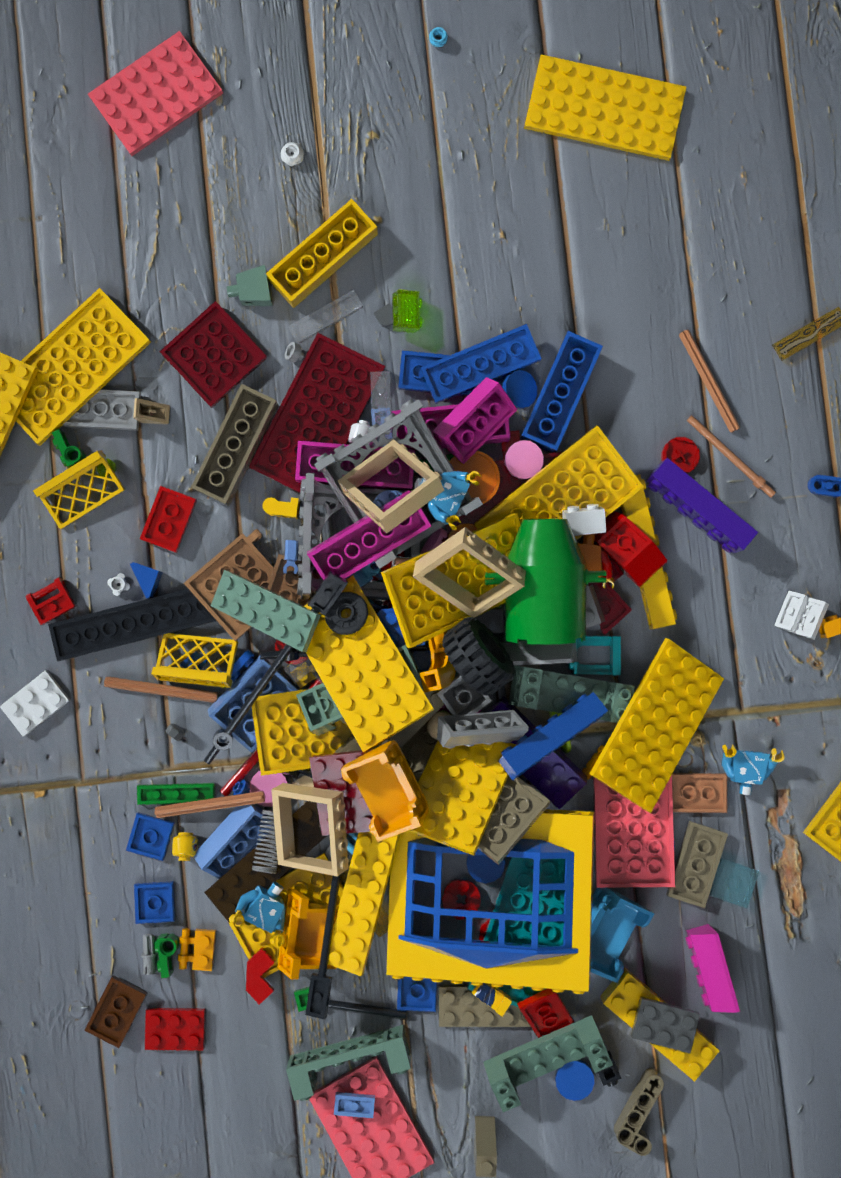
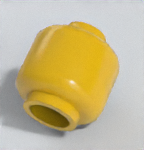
M178 833V836L173 838L172 854L175 857H179L178 861H190V857L195 856L198 850V838L194 836V833Z

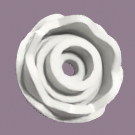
M289 142L281 149V159L287 165L296 166L303 161L304 150L298 143Z

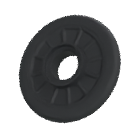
M342 592L326 613V623L335 633L341 635L353 634L359 631L366 623L368 617L367 604L356 593ZM350 608L352 612L350 617L342 618V611Z

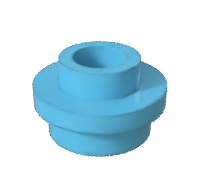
M441 27L434 28L429 34L430 43L434 47H442L446 44L448 39L447 32Z

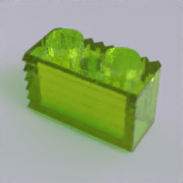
M398 289L392 294L393 331L415 333L420 330L423 319L420 316L422 298H419V291Z

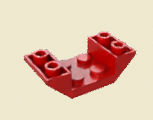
M613 511L605 518L606 533L593 534L595 535L594 545L601 546L625 570L626 576L640 588L668 560L656 544L625 515Z

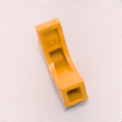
M448 631L428 640L431 665L428 671L420 673L424 693L447 688L455 678V667L450 663L448 656L445 654V648L442 645L443 637Z

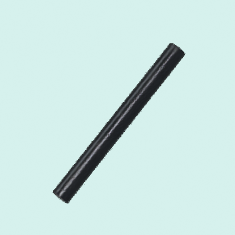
M329 1000L328 1008L406 1019V1011Z

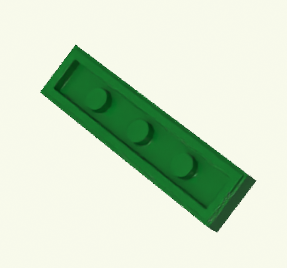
M215 783L137 785V805L177 804L216 798Z

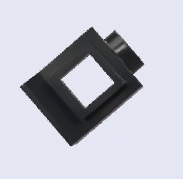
M609 1050L607 1052L613 1066L599 1071L598 1074L603 1086L611 1087L618 1083L621 1076ZM609 1068L613 1069V1072L604 1075L603 1071Z

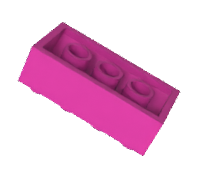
M486 377L432 432L440 443L464 464L517 411V408L498 382Z
M709 924L686 930L688 937H685L688 948L692 949L693 956H690L694 968L697 967L699 975H696L699 987H702L704 994H701L704 1005L708 1006L712 1012H740L719 934Z

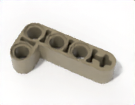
M653 1068L643 1072L614 1125V1133L618 1142L641 1156L648 1155L652 1149V1144L647 1134L641 1130V1127L664 1086L660 1074ZM642 1095H647L644 1101H640L639 1098ZM632 1113H638L635 1118H630ZM628 1130L626 1135H620L621 1131ZM640 1140H645L643 1145H637Z

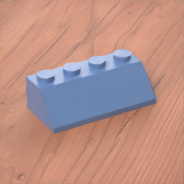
M257 804L236 807L200 846L196 855L193 856L201 870L220 879L257 846L256 843L262 842L258 841V838H266L258 836V834L270 835L269 833L259 832V829L271 830L262 828L260 825L274 826L260 822L261 820L272 821L261 818V816L269 815L262 814L263 811Z

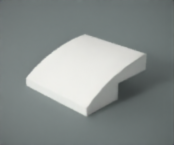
M788 591L774 626L815 640L829 604L809 598L804 594Z

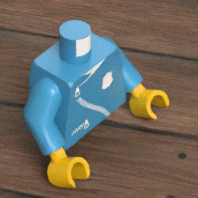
M452 471L440 474L444 491L427 503V508L434 519L444 524H449L452 530L457 529L452 523L455 521L461 523L456 514L470 486L468 482L470 481L475 486L479 485L478 481H473L474 477H481L477 471H472L471 473ZM424 478L422 479L420 485L426 481Z
M732 744L731 749H727V746L723 745L724 753L721 765L731 781L740 783L739 794L751 795L752 784L762 785L763 781L767 780L774 771L778 762H782L785 756L783 750L780 754H777L776 748L771 750L772 756H770V754L764 752L736 750L734 744Z
M273 882L269 889L257 886L254 890L243 894L236 906V914H232L229 917L230 923H234L237 918L236 927L242 926L245 920L271 934L274 931L275 934L271 936L270 943L275 944L278 937V946H282L285 942V938L281 933L284 931L286 907L279 894L283 890V886Z

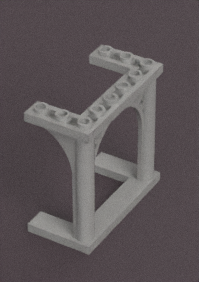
M413 399L407 401L402 405L401 412L398 415L392 413L384 418L385 423L382 425L374 424L367 429L369 433L366 435L358 434L351 439L352 443L345 447L342 444L334 450L335 454L327 455V453H324L316 458L317 463L314 464L320 473H323L353 523L367 515L344 495L338 483V480L343 477L342 475L345 476L349 473L340 467L341 462L350 461L357 467L374 449L395 440L399 444L408 445L422 453L433 470L439 474L455 471L420 413L423 405L419 399L415 402ZM401 425L407 428V435L404 439L397 437V429ZM393 428V438L386 439L385 434L389 435ZM412 432L415 434L413 437L417 440L416 442H410L409 440ZM371 442L375 443L374 448H371L369 446ZM356 452L360 453L361 455L360 458L357 460L353 459L352 457H348V455H357ZM467 491L456 516L466 515L481 506L483 503L480 498H471ZM438 520L431 523L430 528L375 560V563L380 569L396 559L398 554L446 524Z
M306 473L305 479L301 481L300 499H304V507H300L299 517L303 518V526H299V537H303L302 545H299L298 557H302V564H298V576H301V578H299L297 585V595H301V600L309 601V597L311 598L323 582L322 578L314 579L312 577V573L316 568L314 565L310 568V565L313 563L308 557L307 551L320 544V534L324 524L335 512L344 508L342 504L340 505L341 502L331 486L317 482L314 479V473ZM423 478L417 479L411 492L420 485ZM357 488L372 502L378 494L386 491V489ZM397 490V491H399V492H401V493H405V492H407L408 490ZM326 502H330V505L335 504V508L330 509ZM316 505H321L325 508L326 515L324 517L318 516L315 513L314 507ZM313 518L319 520L318 527L313 526V524L315 525V521ZM316 539L317 544H313L312 540ZM420 541L410 547L409 558L420 555ZM369 582L361 588L367 599L390 600L384 582Z

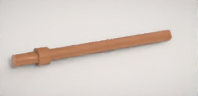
M691 415L686 420L752 480V484L757 489L760 488L770 498L776 493L765 483L766 480L761 475L758 476L696 418Z

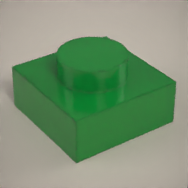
M309 987L294 991L298 1012L306 1010Z

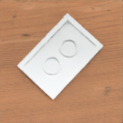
M45 670L3 703L0 708L24 737L67 704L70 698L49 671Z

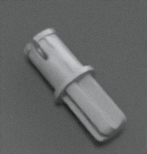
M145 934L143 935V953L141 954L144 966L143 974L152 975L156 973L155 956L157 955L155 952L154 935Z

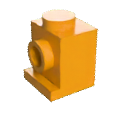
M837 614L825 617L818 630L820 637L830 638L841 634V617H838Z

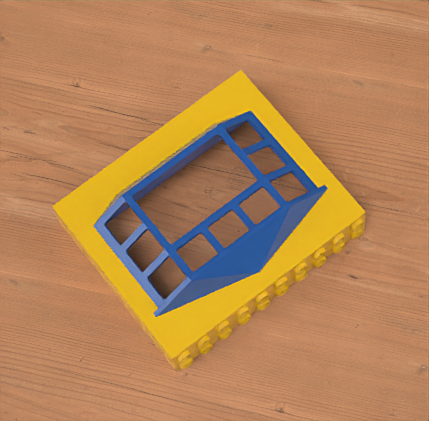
M545 809L506 856L532 858L534 860L532 914L442 908L443 853H468L410 831L400 833L390 871L386 975H392L394 979H403L404 976L412 977V980L416 981L429 978L433 982L451 980V983L462 984L465 981L471 982L472 985L476 986L489 983L492 987L511 985V988L523 989V986L532 987L531 989L536 991L549 988L553 992H564V990H573L572 992L575 994L589 992L591 975L594 812ZM416 849L436 853L435 876L415 872ZM479 849L475 853V855H485ZM565 859V882L540 883V860ZM415 880L435 884L434 907L414 903ZM564 890V913L540 915L539 891ZM414 911L434 915L433 937L413 934ZM441 915L466 917V939L440 937ZM473 918L498 919V942L472 940ZM505 921L532 922L531 944L505 942ZM539 922H564L562 946L538 945Z

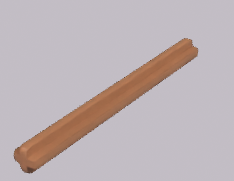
M688 329L684 330L679 334V337L730 432L738 430L740 425L693 336Z
M106 677L104 680V686L109 688L212 703L218 699L217 692L114 677Z
M263 791L157 806L154 813L157 818L258 804L264 803L266 796Z

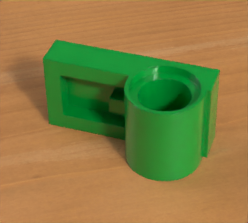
M59 429L52 432L54 439H52L53 444L57 450H60L62 454L60 459L65 467L70 468L86 458L84 451L76 446H70L64 432ZM74 452H78V458L76 460H72L71 458Z
M161 934L157 941H155V952L159 954L157 970L161 972V978H168L173 973L171 955L180 946L179 937L175 934ZM166 941H171L174 948L169 949L166 946Z

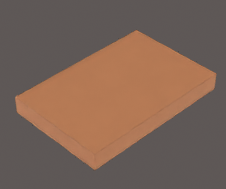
M672 773L673 812L727 813L726 773Z

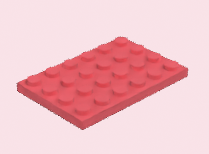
M178 31L89 92L88 96L129 154L133 156L221 96L223 91L182 33Z
M672 775L651 813L640 808L593 777L596 887H675Z
M377 1056L316 1090L309 1099L352 1178H409L434 1163V1158ZM336 1092L375 1095L374 1117L363 1118L334 1115Z

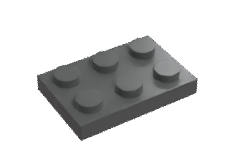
M640 996L631 1037L691 1053L700 1014L697 1011Z

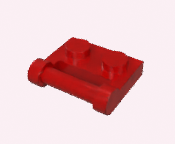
M61 577L54 579L53 583L39 591L25 596L40 625H45L76 607ZM56 589L60 591V593L40 604L37 603L38 599Z

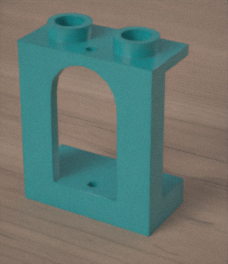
M586 636V640L581 642V638L576 639L577 649L581 646H610V665H583L578 661L568 663V669L572 670V674L621 675V636Z

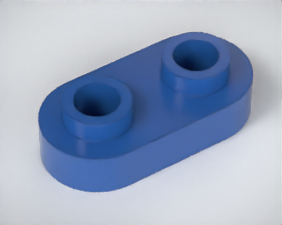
M816 475L809 479L808 489L815 495L840 497L841 478ZM815 482L819 483V488L815 487ZM834 485L838 486V491L834 490Z
M247 650L234 663L231 675L233 683L241 675L240 671L244 667L248 668L255 661L253 659L255 654L250 650Z

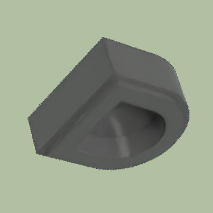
M390 303L374 312L375 318L383 327H390L396 321V314Z

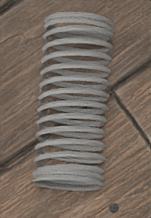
M262 810V814L274 816L273 811ZM261 816L263 819L272 820H261V823L274 825V817ZM260 825L262 828L275 830V826ZM259 829V832L273 835L258 834V836L275 840L258 838V841L272 844L256 843L257 845L273 849L255 848L271 852H255V854L272 858L254 857L255 859L273 863L253 861V863L271 867L253 865L252 870L277 873L278 867L274 866L278 864L277 861H274L277 860V852H275L277 850L276 845H274L276 844L275 831Z

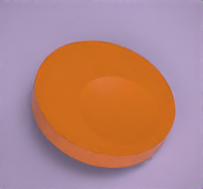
M476 451L464 464L455 456L449 461L455 471L468 473L477 471L481 475V477L476 476L473 481H478L479 485L475 486L470 481L468 482L470 486L467 491L471 498L479 497L484 504L496 494L500 484V473L496 463L490 456L481 451Z

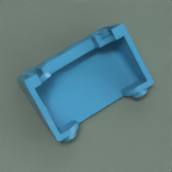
M597 888L592 896L591 972L618 983L624 972V965L619 959L620 954L635 926L637 925L642 928L648 926L654 913L611 888Z

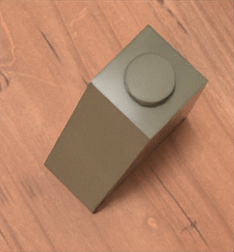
M475 1116L474 1164L476 1177H496L495 1117Z

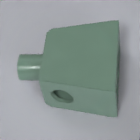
M262 265L236 274L237 285L227 286L228 297L239 296L243 306H273L269 280L266 275V266Z

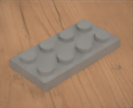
M100 390L62 426L138 431L139 422L133 418L135 398L141 399V393L136 391Z

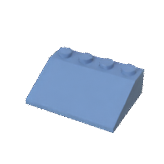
M259 656L236 679L231 688H228L208 709L209 717L223 729H226L272 663L267 659H260ZM277 670L259 696L297 691L298 689ZM252 707L232 733L233 737L251 753L257 748Z

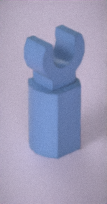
M285 540L284 560H287V563L283 567L284 574L287 573V567L289 566L294 568V574L298 572L295 561H298L299 541Z

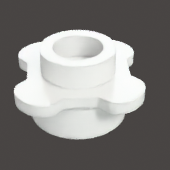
M119 573L117 577L110 578L107 582L115 596H119L122 591L130 589V584L126 582L125 575Z

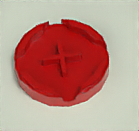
M676 437L664 445L661 452V460L664 461L668 458L685 473H690L699 463L700 451L693 440L686 437Z

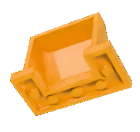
M288 889L285 905V924L282 933L285 942L279 949L277 968L293 980L299 979L300 969H319L328 905L309 903L308 897L296 889ZM336 906L334 924L336 921L339 906ZM327 965V969H337V967Z

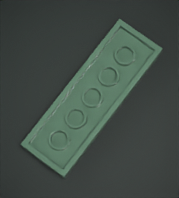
M224 570L211 607L301 652H307L321 616L229 570Z

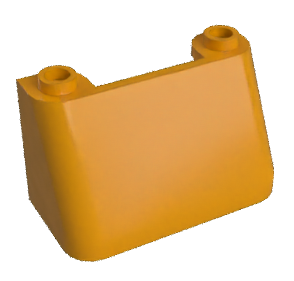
M395 740L371 750L341 768L343 779L349 784H357L373 816L369 829L377 842L422 825L429 811L428 803L400 746Z

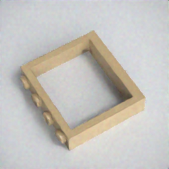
M392 440L338 480L344 495L386 533L390 532L444 491L440 474L436 471L433 472L426 462L422 463L416 454H411L403 444H399L395 440ZM399 457L426 481L383 512L357 487Z
M465 527L417 560L413 577L469 616L475 618L523 588L526 571ZM464 549L506 580L477 598L437 570L436 567Z
M282 783L271 789L278 865L333 876H339L349 868L343 792ZM291 798L327 804L331 861L295 854Z

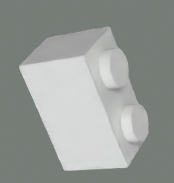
M589 504L587 508L580 509L579 506L567 507L568 510H562L563 519H568L574 536L606 533L605 509L601 506L599 507V504Z

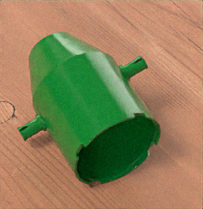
M523 519L508 559L526 571L525 584L523 588L505 598L506 641L519 643V639L527 640V644L550 645L576 643V639L581 638V642L586 640V585L588 583H606V578L598 577L606 576V571H588L586 569V562L568 519ZM485 572V578H493L485 579V585H499L506 580L498 573Z

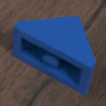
M130 563L147 599L153 598L163 572L138 563Z

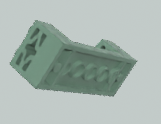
M406 645L398 648L423 689L420 671L412 652ZM324 683L296 695L310 732L320 736L335 729V722L344 719Z
M514 666L515 675L512 679L508 704L563 713L562 710L569 704H572V706L578 703L576 700L582 695L586 694L588 696L594 692L608 710L599 720L618 723L634 694L635 686Z
M592 1015L483 1062L490 1086L503 1112L521 1105L516 1086L561 1068L566 1063L588 1056L594 1073L613 1066Z
M399 1025L290 1055L286 1071L294 1101L299 1099L300 1101H305L314 1095L317 1084L315 1072H319L330 1065L333 1067L340 1066L348 1060L359 1061L363 1056L370 1054L371 1056H377L385 1051L391 1074L396 1073L400 1075L406 1073L408 1069H411V1053L404 1026Z

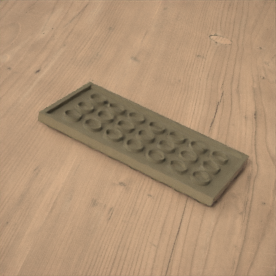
M428 721L401 747L417 782H419L438 741L428 733ZM508 776L478 849L499 865L550 805V800L519 777L512 780Z

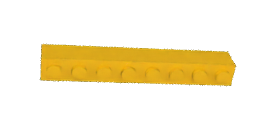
M639 474L636 477L644 488L620 506L623 515L658 546L659 538L657 534H654L653 530L655 521L653 516H650L648 509L650 508V500L645 496L644 492L646 490V483ZM663 567L640 587L650 630L676 624L675 620H677L676 610L672 609L671 601H673L672 593L668 590L666 584L668 576L666 571L663 572Z

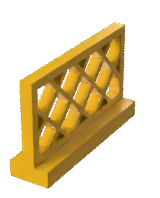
M102 450L94 452L33 490L36 497H40L60 529H63L125 490L106 460V455ZM102 463L106 468L105 477L95 474L97 466ZM82 475L91 476L89 486L79 484ZM94 477L104 479L102 490L93 488ZM108 480L115 482L119 489L115 492L106 491ZM66 485L75 486L73 496L63 494ZM78 487L88 489L86 499L77 498ZM92 490L101 492L100 501H90ZM51 494L58 495L57 506L51 505L46 497ZM63 497L72 499L70 509L61 507ZM76 500L86 502L84 511L74 510ZM60 510L70 512L68 520L64 523L59 518Z
M171 633L165 634L162 638L156 667H153L151 675L160 681L231 688V675L238 641ZM168 639H176L178 644L170 650L167 648ZM189 641H194L197 646L187 652L183 645ZM207 643H213L215 648L205 654L201 647ZM225 645H232L231 651L224 656L220 649ZM181 647L185 654L176 660L172 653ZM200 649L204 656L194 662L190 655ZM218 651L222 658L213 664L208 657ZM170 655L174 662L169 666H162L163 660ZM188 657L193 664L187 668H181L179 663ZM207 659L211 666L206 670H200L197 665ZM226 661L228 664L227 672H218L216 667Z

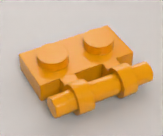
M183 928L182 936L179 938V943L181 944L180 954H178L179 969L185 970L187 969V962H193L192 970L212 971L216 930L196 929L195 936H189L190 929ZM189 944H194L193 954H188Z

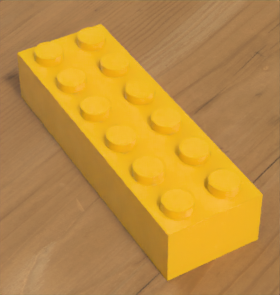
M350 199L266 273L267 278L286 301L295 308L378 235L377 226L355 201Z
M625 967L618 983L612 981L600 996L603 1004L631 1028H633L640 996L666 1003ZM696 1029L691 1053L650 1043L694 1082L720 1051L698 1029Z

